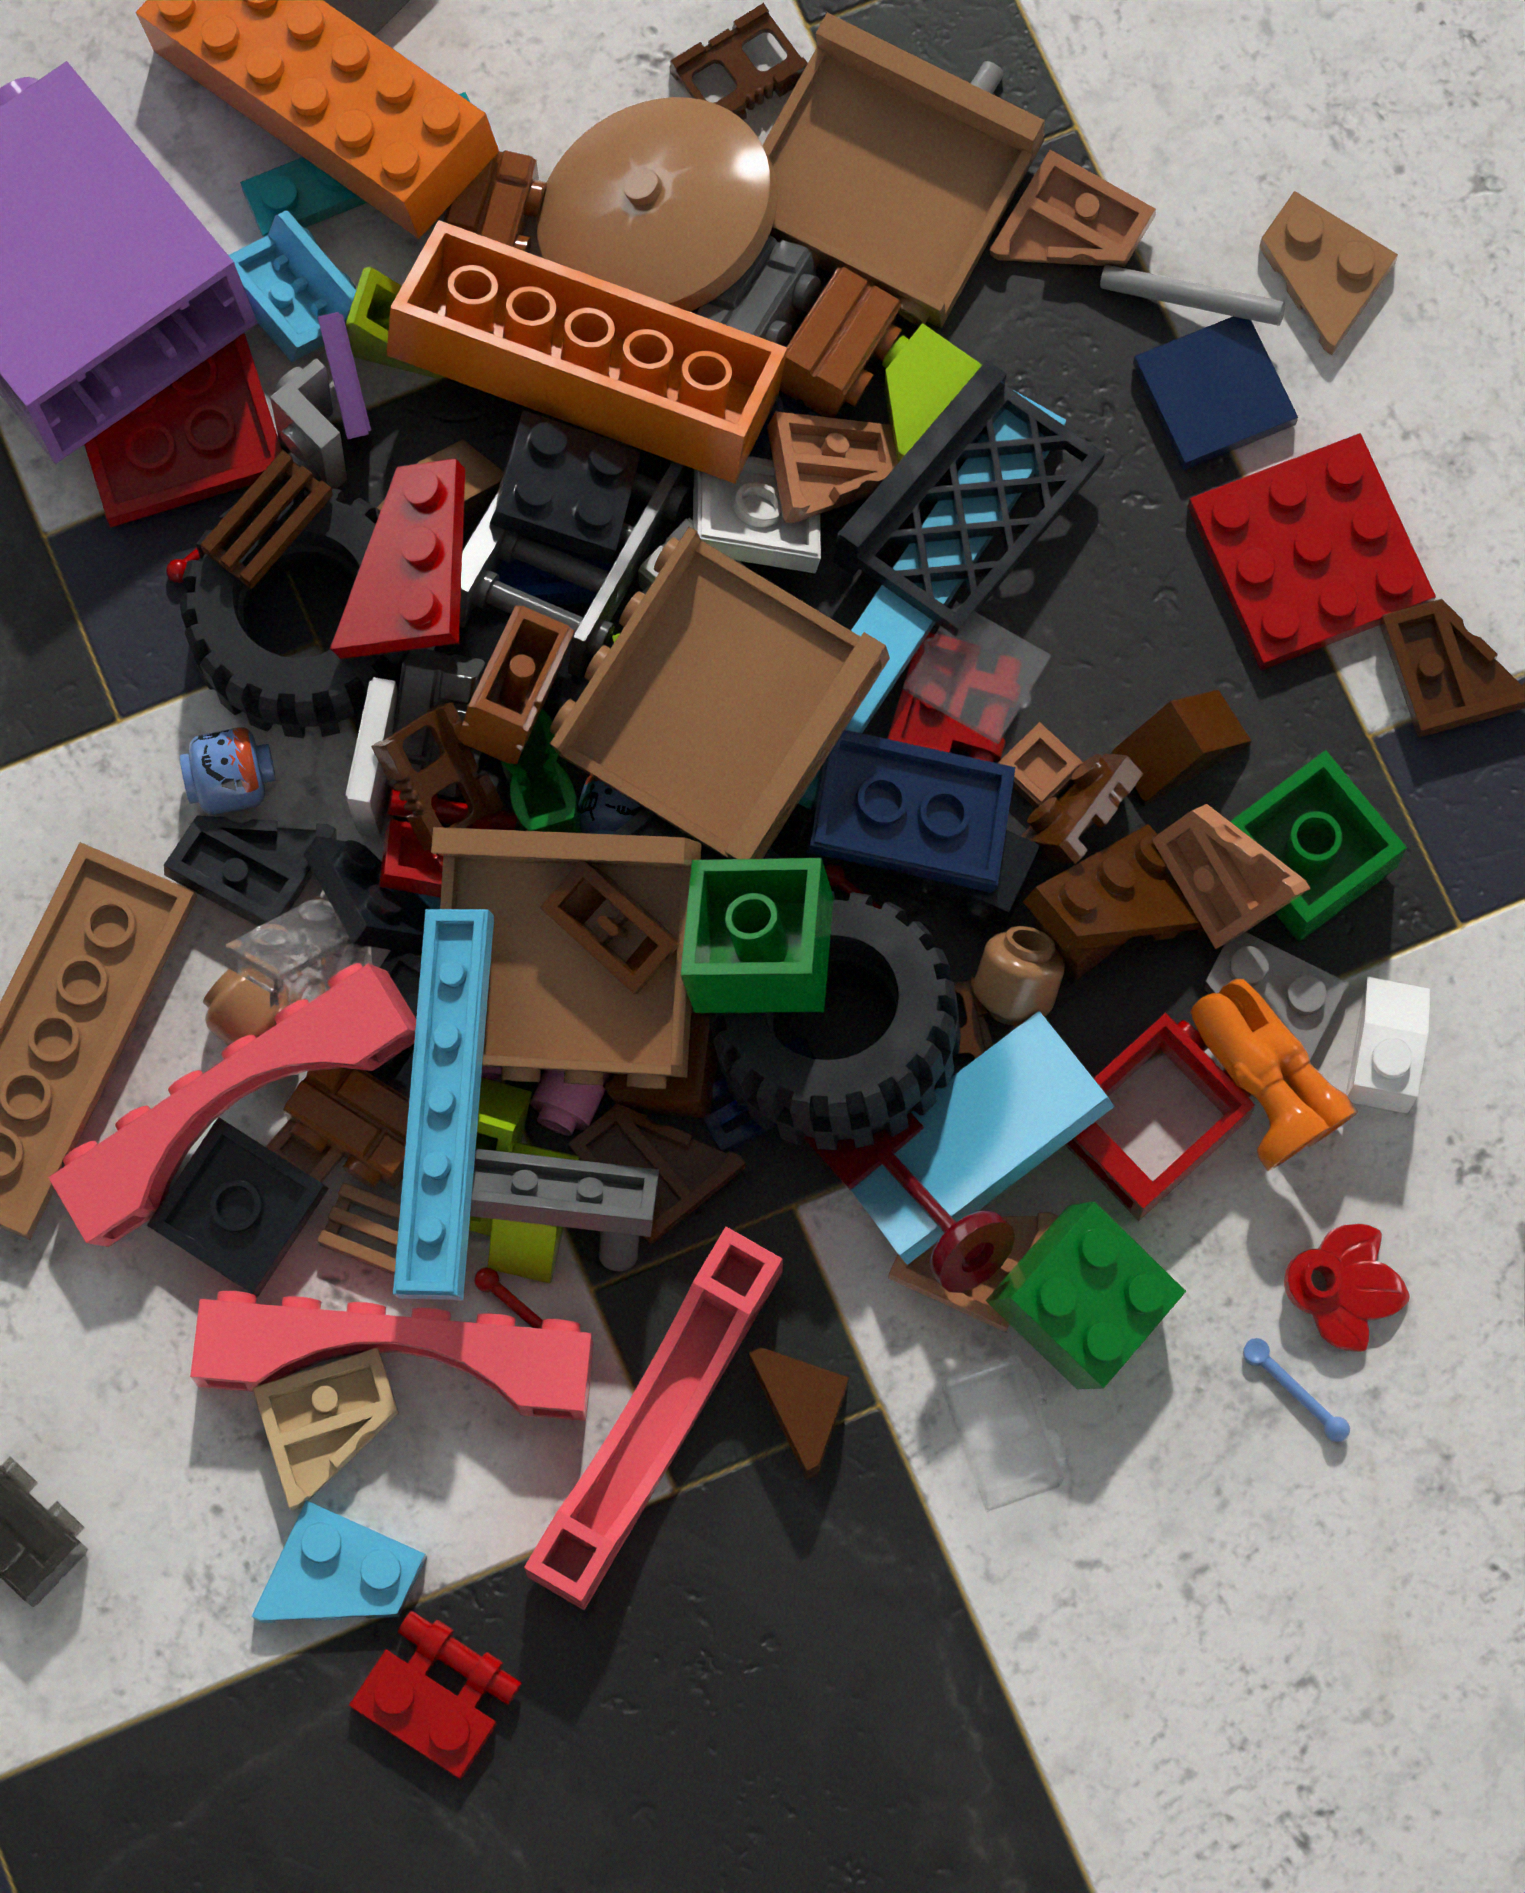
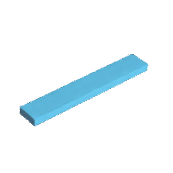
M488 909L425 910L393 1295L400 1299L463 1300L494 927V915Z

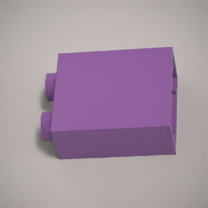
M67 61L39 80L32 77L15 79L0 88V396L54 464H57L258 324L233 260Z

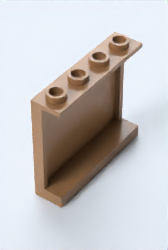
M827 12L816 31L817 48L762 145L771 160L777 181V209L769 236L774 237L779 243L784 240L806 247L812 253L815 269L820 267L834 274L837 268L845 267L867 280L870 287L877 286L899 299L902 306L898 316L905 321L920 326L922 323L925 325L927 321L942 328L1044 142L1045 120Z
M688 527L680 541L675 537L671 538L660 552L654 565V571L659 574L646 594L638 591L626 605L619 624L624 628L611 648L606 645L602 646L592 658L585 673V678L589 680V683L577 702L569 699L555 716L550 728V732L555 736L550 745L563 759L726 859H763L890 657L885 644L865 632L860 637L703 542L698 532Z
M433 827L431 853L443 856L440 909H488L494 915L482 1067L502 1068L501 1080L540 1082L541 1070L564 1071V1083L603 1086L604 1073L627 1074V1087L666 1089L667 1077L687 1078L692 1004L680 974L692 860H700L701 843L685 837ZM579 861L590 862L612 878L668 929L679 943L677 949L638 994H633L540 909L542 904ZM606 899L584 924L600 937L605 930L597 923L598 917L616 918L621 911ZM630 919L623 925L627 929L628 935L625 938L613 937L607 944L625 961L630 958L647 937Z

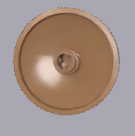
M670 97L645 101L626 107L601 120L587 130L571 145L554 167L547 180V187L537 218V237L542 257L691 312L728 290L743 276L760 254L772 229L777 209L778 194L775 171L769 156L754 131L738 115L720 105L701 99Z

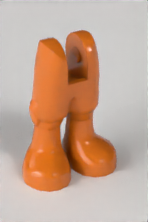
M1235 979L1221 988L1219 993H1211L1200 998L1192 1007L1191 1015L1208 1049L1228 1072L1235 1084L1251 1093L1266 1112L1270 1128L1256 1150L1259 1160L1267 1171H1271L1306 1146L1310 1147L1324 1139L1358 1113V1110L1348 1096L1331 1085L1310 1063L1308 1053L1302 1043L1285 1026L1264 998L1244 979Z

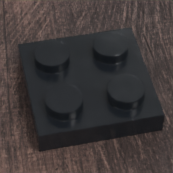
M522 410L515 428L489 524L610 564L617 549L642 450Z
M218 1117L147 1226L258 1297L329 1188Z

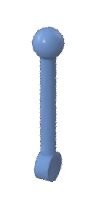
M1259 1338L1249 1340L1244 1346L1243 1351L1246 1362L1253 1366L1261 1365L1324 1425L1325 1435L1328 1439L1334 1442L1345 1440L1350 1433L1349 1423L1342 1417H1333L1269 1356L1270 1349L1264 1340Z

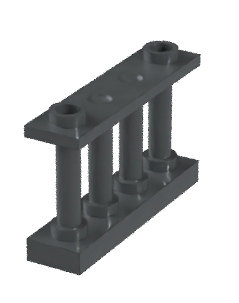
M543 414V417L569 426L572 425L571 423H568L566 421L557 419L547 414ZM672 461L661 482L636 471L630 496L646 502L648 505L636 526L623 521L617 545L623 549L610 572L527 536L489 524L497 498L496 494L462 552L460 627H465L476 606L485 609L488 605H491L509 614H512L515 605L525 606L562 622L574 630L567 673L580 677L590 657H594L602 646L606 645L608 647L614 631V624L610 621L667 519L677 522L683 513L691 490L690 487L683 485L686 466ZM517 559L594 592L597 595L583 618L499 582V574L496 572L502 561L511 564Z

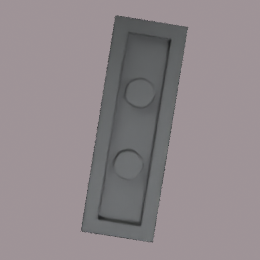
M476 1149L470 1216L600 1231V1262L610 1270L625 1271L633 1267L637 1261L639 1236L651 1237L659 1169Z

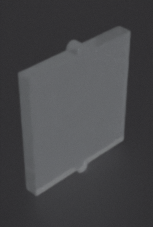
M956 601L951 610L956 613L962 604ZM976 613L957 637L940 626L934 638L929 637L924 640L923 649L925 652L905 682L903 690L999 744L1020 708H1026L1031 704L1030 692L1051 660V655Z

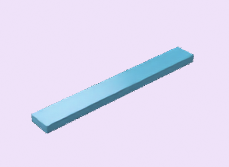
M1021 395L1065 426L1066 419ZM1006 409L993 423L996 441L1029 438L1027 423ZM1039 432V437H1045ZM985 434L980 438L978 443L986 442ZM1050 451L1042 452L1043 460L1046 458ZM1032 453L999 456L1003 480L1032 478L1034 476L1035 468ZM989 457L966 459L957 473L959 484L993 481ZM1022 493L1006 495L1008 512H1010ZM995 496L962 499L966 524L1000 521ZM952 500L938 501L923 523L922 528L956 525ZM993 536L969 538L973 563H976ZM959 539L925 542L929 567L963 564ZM915 543L908 545L893 569L895 571L919 569ZM964 579L931 582L934 598L947 606ZM914 583L922 589V583ZM881 585L851 630L860 637L865 632L885 644L890 657L845 730L863 733L935 624L933 620L883 585ZM819 771L798 802L809 810L814 806Z

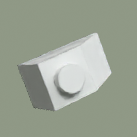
M1366 978L1346 1095L1352 1103L1408 1114L1418 1098L1429 1035L1430 989L1377 978Z

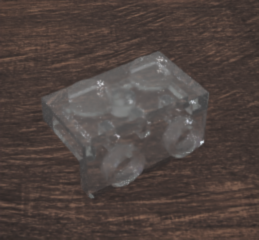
M319 896L225 944V967L270 992V1011L273 1017L296 1001L308 999L311 1002L329 990L330 987L327 984L329 979L342 969L356 963H361L362 966H365L368 963L371 964L372 947L353 944L331 903Z

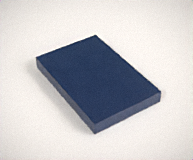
M844 730L819 770L806 852L993 893L999 881L1016 767Z

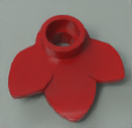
M1350 1224L1331 1230L1326 1234L1318 1249H1310L1295 1256L1288 1264L1284 1277L1285 1292L1289 1300L1300 1310L1313 1315L1319 1333L1324 1340L1334 1347L1345 1351H1365L1369 1342L1368 1320H1377L1395 1314L1409 1302L1410 1298L1408 1289L1400 1275L1388 1265L1376 1261L1381 1246L1382 1233L1370 1225ZM1313 1270H1317L1323 1275L1326 1281L1325 1291H1320L1313 1285L1311 1280Z

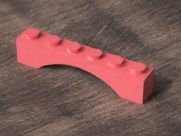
M356 963L342 969L329 979L327 983L330 987L329 990L311 1002L308 999H302L282 1009L274 1017L277 1023L274 1027L257 1038L252 1034L236 1040L222 1051L223 1061L205 1073L202 1070H196L179 1078L168 1088L170 1096L151 1109L146 1105L125 1114L115 1124L118 1131L99 1144L96 1141H90L70 1151L62 1160L65 1166L48 1178L85 1242L109 1247L150 1220L168 1194L171 1182L190 1148L215 1119L241 1098L273 1081L306 1071L336 1068L374 1071L413 1045L416 1018L389 973L369 963L365 966H362L361 963Z
M724 1228L695 1277L665 1338L629 1402L597 1454L556 1512L524 1566L529 1579L583 1610L586 1609L781 1277L783 1270V1259L732 1229Z
M219 1291L217 1300H199L190 1375L198 1387L253 1392L254 1387L285 1378L324 1360L358 1354L378 1347L380 1353H402L434 1359L464 1371L499 1393L520 1415L586 1421L594 1343L591 1333L580 1332L581 1324L578 1322L545 1319L542 1320L541 1328L515 1326L516 1318L492 1313L478 1314L476 1323L450 1321V1312L435 1308H413L411 1317L386 1315L385 1306L367 1302L347 1303V1311L321 1309L322 1302L320 1300L298 1296L283 1297L282 1306L256 1304V1295L240 1291Z

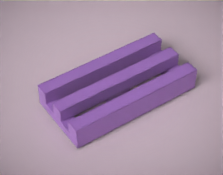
M339 312L319 316L318 321L347 439L369 435L368 431H371L343 314L340 315Z

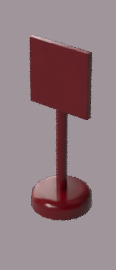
M912 1113L907 1115L909 1128L893 1137L890 1136L887 1129L873 1134V1145L855 1148L854 1139L838 1140L837 1150L817 1149L815 1138L805 1136L804 1140L849 1190L853 1189L879 1166L883 1165L944 1232L933 1249L930 1266L935 1280L948 1292L962 1293L979 1286L1004 1264L1011 1253L1015 1241L1014 1229L1003 1217L993 1211H978L966 1215L956 1222L895 1155L897 1151L924 1129V1126Z

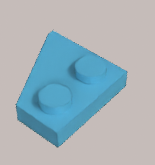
M306 1500L252 1617L262 1623L315 1619V1621L342 1620L348 1617H366L368 1619L399 1617L427 1556L425 1553Z

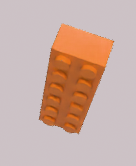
M146 0L136 11V15L154 52L418 239L421 238L499 152L485 112L323 0Z
M438 220L390 307L387 356L736 484L779 395L788 347Z

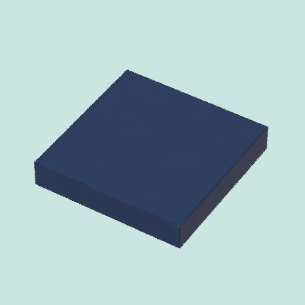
M1233 316L1134 356L1133 365L1183 470L1295 426L1297 423L1298 415L1252 320Z

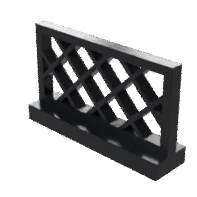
M988 360L839 531L833 561L853 576L859 569L955 637L958 636L1099 468L1105 456V453L1006 386L1007 373ZM1006 409L1027 423L1029 438L996 441L993 423ZM1039 432L1045 437H1039ZM985 434L986 442L977 443L978 440ZM1066 450L1082 463L1073 474L1046 476L1042 452ZM1032 453L1036 477L1003 480L999 456ZM989 457L993 481L959 484L956 466L962 459ZM948 477L949 485L940 486ZM1049 490H1058L1050 499ZM1039 491L1042 510L1036 517L1009 518L1006 501L1007 494ZM986 496L996 497L1000 521L966 524L962 499ZM952 500L956 525L922 528L919 509L925 502ZM911 520L912 529L902 530ZM1022 533L1014 542L1012 534ZM1002 535L1005 554L999 561L972 562L969 538ZM959 539L963 564L940 567L928 566L925 542ZM915 543L919 569L895 571L878 559V557L890 545ZM985 577L983 581L977 586L975 578ZM965 579L968 598L955 613L934 598L931 582ZM914 583H922V589Z

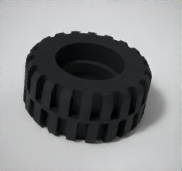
M332 488L333 496L252 589L202 551L200 544L212 530H206L197 542L196 547L200 559L199 561L190 560L187 562L182 578L187 593L180 596L181 617L186 628L184 633L200 675L209 690L217 692L220 703L233 715L240 714L241 712L246 713L251 726L266 732L271 729L273 723L281 725L285 737L304 738L305 727L319 726L322 737L339 734L338 722L351 717L354 718L355 723L359 727L369 682L373 681V677L393 680L396 682L397 689L399 690L402 662L410 651L404 650L340 659L332 650L312 657L289 658L273 654L261 648L253 641L247 630L246 614L253 598L267 582L279 574L301 567H321L341 573L355 582L378 520L376 508L361 498L354 500L350 506L345 503L343 491ZM302 489L273 525L239 561L240 563L247 566L305 500L308 496L306 490ZM270 495L223 550L227 552L272 500ZM232 507L228 509L226 512H224L221 516H219L220 520H222L225 517V515L232 509Z
M832 891L834 899L827 983L853 982L866 985L882 993L894 1004L896 1010L895 1017L885 1034L876 1043L866 1050L847 1058L836 1060L812 1059L793 1052L777 1039L775 1029L783 1012L708 1013L709 1025L722 1074L726 1077L729 1091L737 1104L747 1106L750 1118L765 1130L771 1129L777 1123L781 1139L800 1145L803 1143L805 1136L815 1138L817 1149L837 1150L838 1140L854 1139L855 1148L873 1145V1134L887 1129L890 1136L893 1137L909 1128L907 1115L914 1110L918 1115L924 1116L937 1102L934 1086L939 1088L947 1087L954 1072L952 1057L958 1054L960 1050L961 1033L955 986L951 978L950 965L943 950L934 947L933 935L921 922L913 921L908 926L905 910L890 902L884 903L881 909L875 908L871 895L855 892L850 893L849 901L836 900L834 891Z

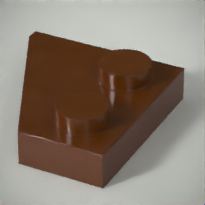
M1096 754L1090 757L1074 771L1071 776L1074 784L1059 799L1056 797L1050 798L1031 813L1027 819L1030 827L1021 837L1040 845L1038 859L1076 864L1087 852V848L1078 838L1093 823L1098 828L1105 826L1117 811L1120 802L1131 792L1143 773L1127 755L1104 754L1101 756Z

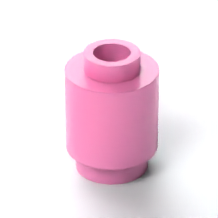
M544 1070L530 1105L539 1113L537 1118L539 1124L556 1133L571 1136L575 1129L585 1130L591 1125L606 1090L600 1085L564 1083V1071ZM604 1073L603 1085L611 1080L613 1074Z

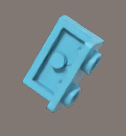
M284 211L274 217L267 236L229 255L235 263L257 323L291 362L324 346L318 321L319 316L339 312L340 315L343 314L346 326L356 293L354 283L347 274L338 270L319 248L312 233L308 229L301 227L288 211Z

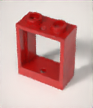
M1166 1012L1105 1067L1094 1080L1109 1097L1153 1055L1161 1050L1224 1116L1154 1181L1132 1161L1096 1122L1065 1144L1138 1222L1250 1119L1256 1106L1249 1098L1252 1094L1237 1086L1225 1069L1221 1070L1205 1053L1208 1047L1200 1033L1184 1020L1176 1024Z

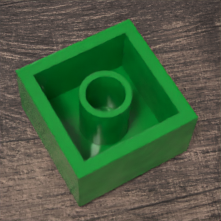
M1326 750L1230 821L1308 883L1310 887L1308 891L1275 912V915L1298 943L1397 869L1407 849L1405 844Z
M822 858L692 860L680 975L695 1013L824 1012L834 897Z
M1093 1201L1068 1205L985 1301L1077 1390L1104 1389L1186 1293V1290Z

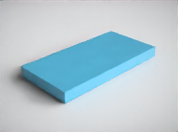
M1038 1011L952 1076L947 1087L935 1089L937 1102L924 1116L918 1115L914 1110L911 1112L924 1126V1129L897 1151L895 1155L957 1222L966 1215L979 1211L1115 1106L1042 1013ZM883 1165L879 1166L851 1189L907 1265L937 1243L944 1234Z

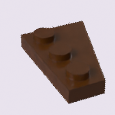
M1149 824L1035 887L1023 901L1064 951L1124 944L1130 937L1151 934L1155 940L1173 939L1180 931L1195 929L1199 935H1207L1153 843L1152 838L1157 833Z

